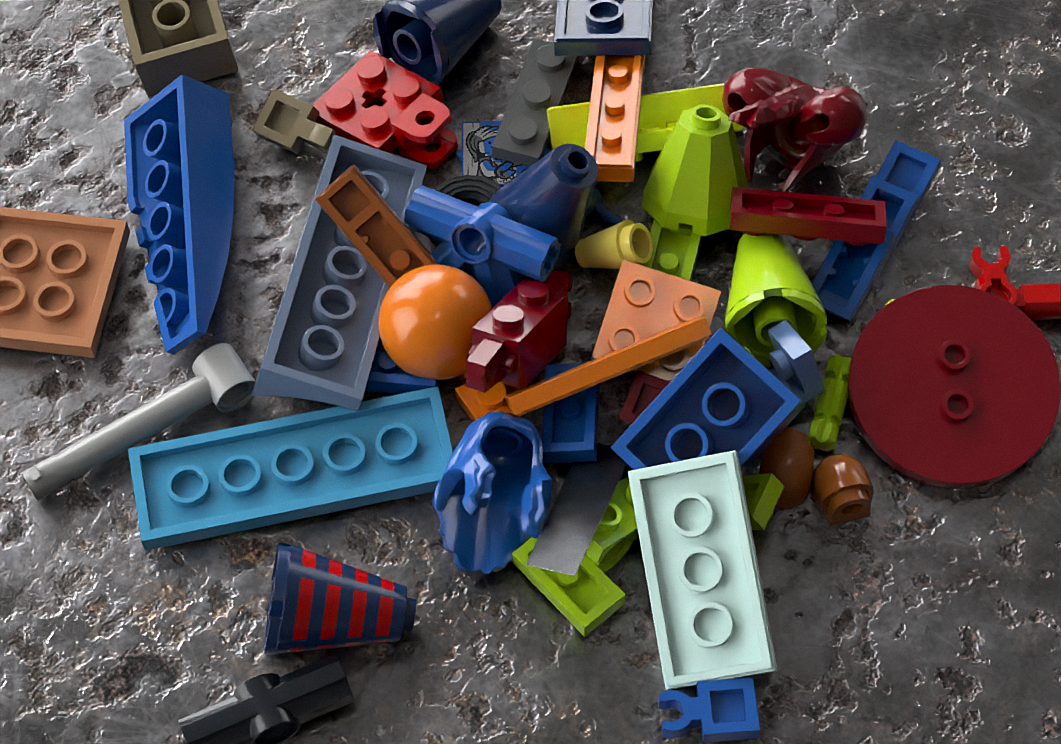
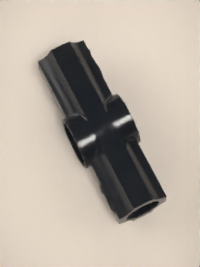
M333 654L281 677L275 673L255 676L238 686L234 691L233 697L181 718L178 722L187 744H281L298 732L300 724L354 702V697L342 666L336 655Z

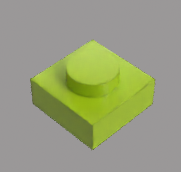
M773 473L743 475L742 479L752 530H764L774 513V508L784 485Z

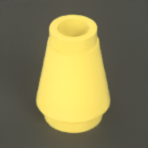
M631 220L622 221L580 239L575 247L577 262L583 268L620 269L623 259L642 265L650 260L653 252L652 238L648 229L643 224L634 223Z

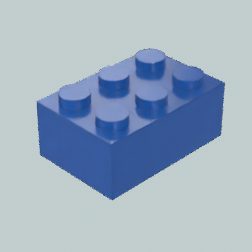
M720 327L611 446V449L633 470L735 450L738 452L741 473L743 474L806 404Z

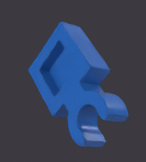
M753 677L698 681L696 687L697 697L689 698L683 692L668 690L659 694V709L674 708L682 714L681 718L676 721L662 722V737L669 739L680 738L686 735L691 728L701 727L703 743L759 738L760 724Z

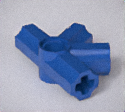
M421 185L413 192L412 198L405 210L404 223L408 225L410 230L441 242L431 253L440 265L460 269L470 276L473 274L474 279L479 282L487 293L492 307L498 304L523 280L521 274L544 282L551 275L553 267L559 258L561 243L558 242L557 237L513 221L508 211L497 203L486 202L477 207Z

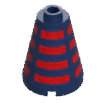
M278 543L272 573L271 594H269L264 653L284 654L400 641L403 630H413L416 598H407V586L287 543Z

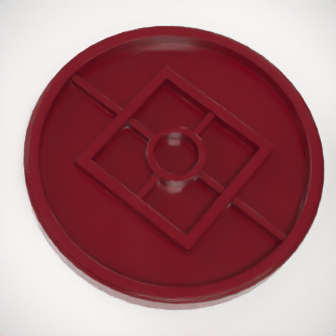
M940 285L921 288L898 297L882 308L870 320L856 343L850 361L848 398L851 412L859 431L872 450L882 460L900 473L916 481L943 488L960 489L979 487L997 482L1022 468L1034 457L1047 439L1056 421L1061 398V382L1058 365L1048 341L1036 324L1024 312L1005 299L987 291L967 286Z

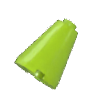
M769 233L762 236L744 234L737 246L723 326L724 330L743 347L747 346L753 356L765 367H771L769 354L775 351L768 330L784 320L792 326L812 349V352L815 353L826 340L827 313L785 235Z

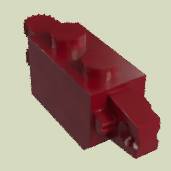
M552 270L551 275L544 282L539 280H522L472 327V347L468 352L469 357L466 360V370L468 372L466 387L485 393L500 382L522 390L567 345V319H570L572 310L571 302H568V292H571L572 275L570 276L565 271Z

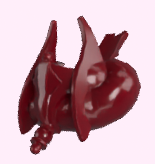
M747 68L738 71L729 77L723 87L722 102L724 112L729 117L728 121L747 127L744 148V171L747 183L752 182L757 156L763 148L771 145L787 160L785 167L792 172L781 188L782 192L790 190L804 175L836 153L845 143H849L859 137L867 120L866 108L868 103H865L862 96L854 89L846 86L834 87L828 90L822 89L768 68Z

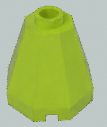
M702 104L682 111L651 168L643 190L642 208L665 229L679 231V223L692 225L691 234L708 236L727 230L730 227L732 188H748L733 122L728 121L729 117L715 106Z

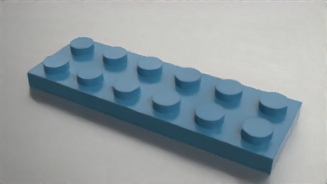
M438 386L362 401L358 411L337 406L128 448L141 542L146 551L434 492L453 454Z

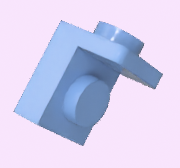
M786 320L770 328L768 332L775 351L769 354L774 366L769 371L804 403L824 392L825 388L812 349Z

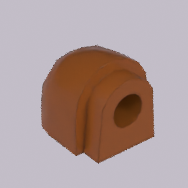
M784 429L761 454L759 474L773 473L784 485L775 506L780 509H791L801 505L807 499L811 489L815 450L809 444V437L799 430Z
M832 454L825 457L817 465L811 483L812 493L819 514L826 515L829 526L870 517L874 489L865 467L856 458L846 454Z

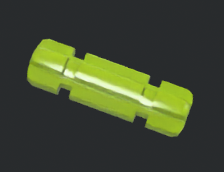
M837 354L831 356L828 360L823 379L825 391L819 394L808 434L809 444L814 449L830 452L835 448L848 399L850 357H842Z

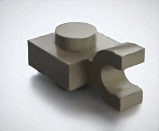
M275 88L272 90L251 130L258 137L296 154L299 153L304 142L327 154L333 135L336 134L333 129L315 122L320 112L313 105Z

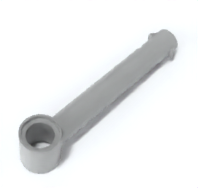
M221 343L211 346L203 351L193 363L192 370L196 377L63 449L59 454L53 455L25 470L21 475L35 499L39 500L66 485L72 479L84 475L127 451L128 448L138 445L211 403H214L217 409L224 413L233 412L244 407L255 397L251 396L256 382L230 344Z

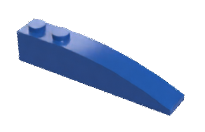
M183 74L124 120L128 205L130 213L139 215L141 226L136 231L139 246L146 248L148 251L150 262L145 266L148 283L157 286L158 295L153 304L165 351L173 355L206 334L222 285L229 255L234 216L235 160L233 157L229 94Z

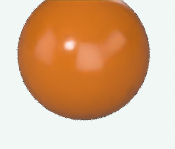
M437 264L415 268L397 279L387 291L382 301L378 319L381 342L392 361L412 376L436 379L437 381L461 376L467 372L466 360L469 357L468 352L472 347V327L493 308L491 301L479 282L460 269Z

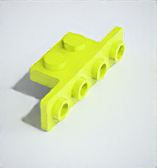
M725 83L643 94L636 162L644 159L643 153L662 150L682 111L692 109L697 105L706 104L717 107L726 115L722 102ZM590 102L556 106L547 109L551 151L562 144H575L585 149ZM733 122L735 132L743 129V126Z

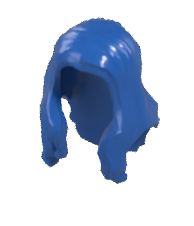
M503 411L489 412L473 421L465 430L462 439L449 460L445 472L435 488L432 504L437 511L441 524L438 533L443 536V548L452 554L454 564L462 572L479 570L484 574H489L491 571H500L508 562L513 561L512 553L520 547L521 543L527 542L532 537L538 538L542 531L552 499V479L543 465L542 441L533 423L521 417H513Z

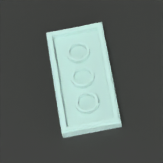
M734 450L628 471L665 689L673 690L695 686L698 681L734 679L778 671L738 452Z

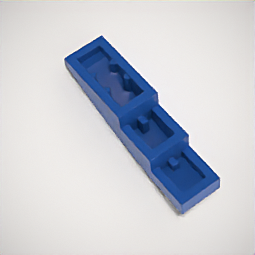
M895 140L877 176H872L861 199L885 201L887 227L884 244L869 243L856 246L848 244L843 240H834L812 282V286L827 313L849 323L852 321L919 208L941 166V159Z

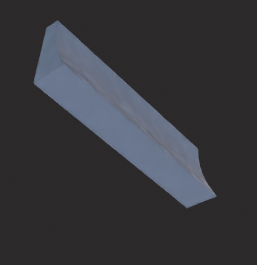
M333 135L251 396L301 398L358 411L380 337L378 326L380 306L390 287L314 198L348 168L356 165L404 222L406 207L412 198L413 192L422 185L427 165Z

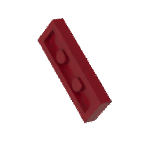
M739 187L732 188L729 230L742 231L752 236H762L767 233L790 235L804 241H812L818 238L843 240L848 244L856 246L869 243L884 244L887 227L885 201Z

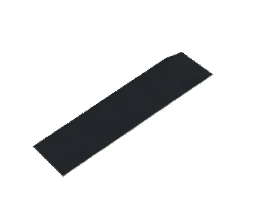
M597 442V461L572 463L526 565L573 576L576 575L627 465L611 449L612 445Z

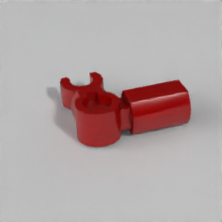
M1000 246L996 263L984 261L981 256L980 247L973 248L969 267L973 276L977 278L975 282L977 289L990 292L1005 299L1024 312L1031 320L1061 319V283L1021 284L1019 289H1015L1011 284L1010 276L1006 273L1011 259L1010 251L1006 246Z

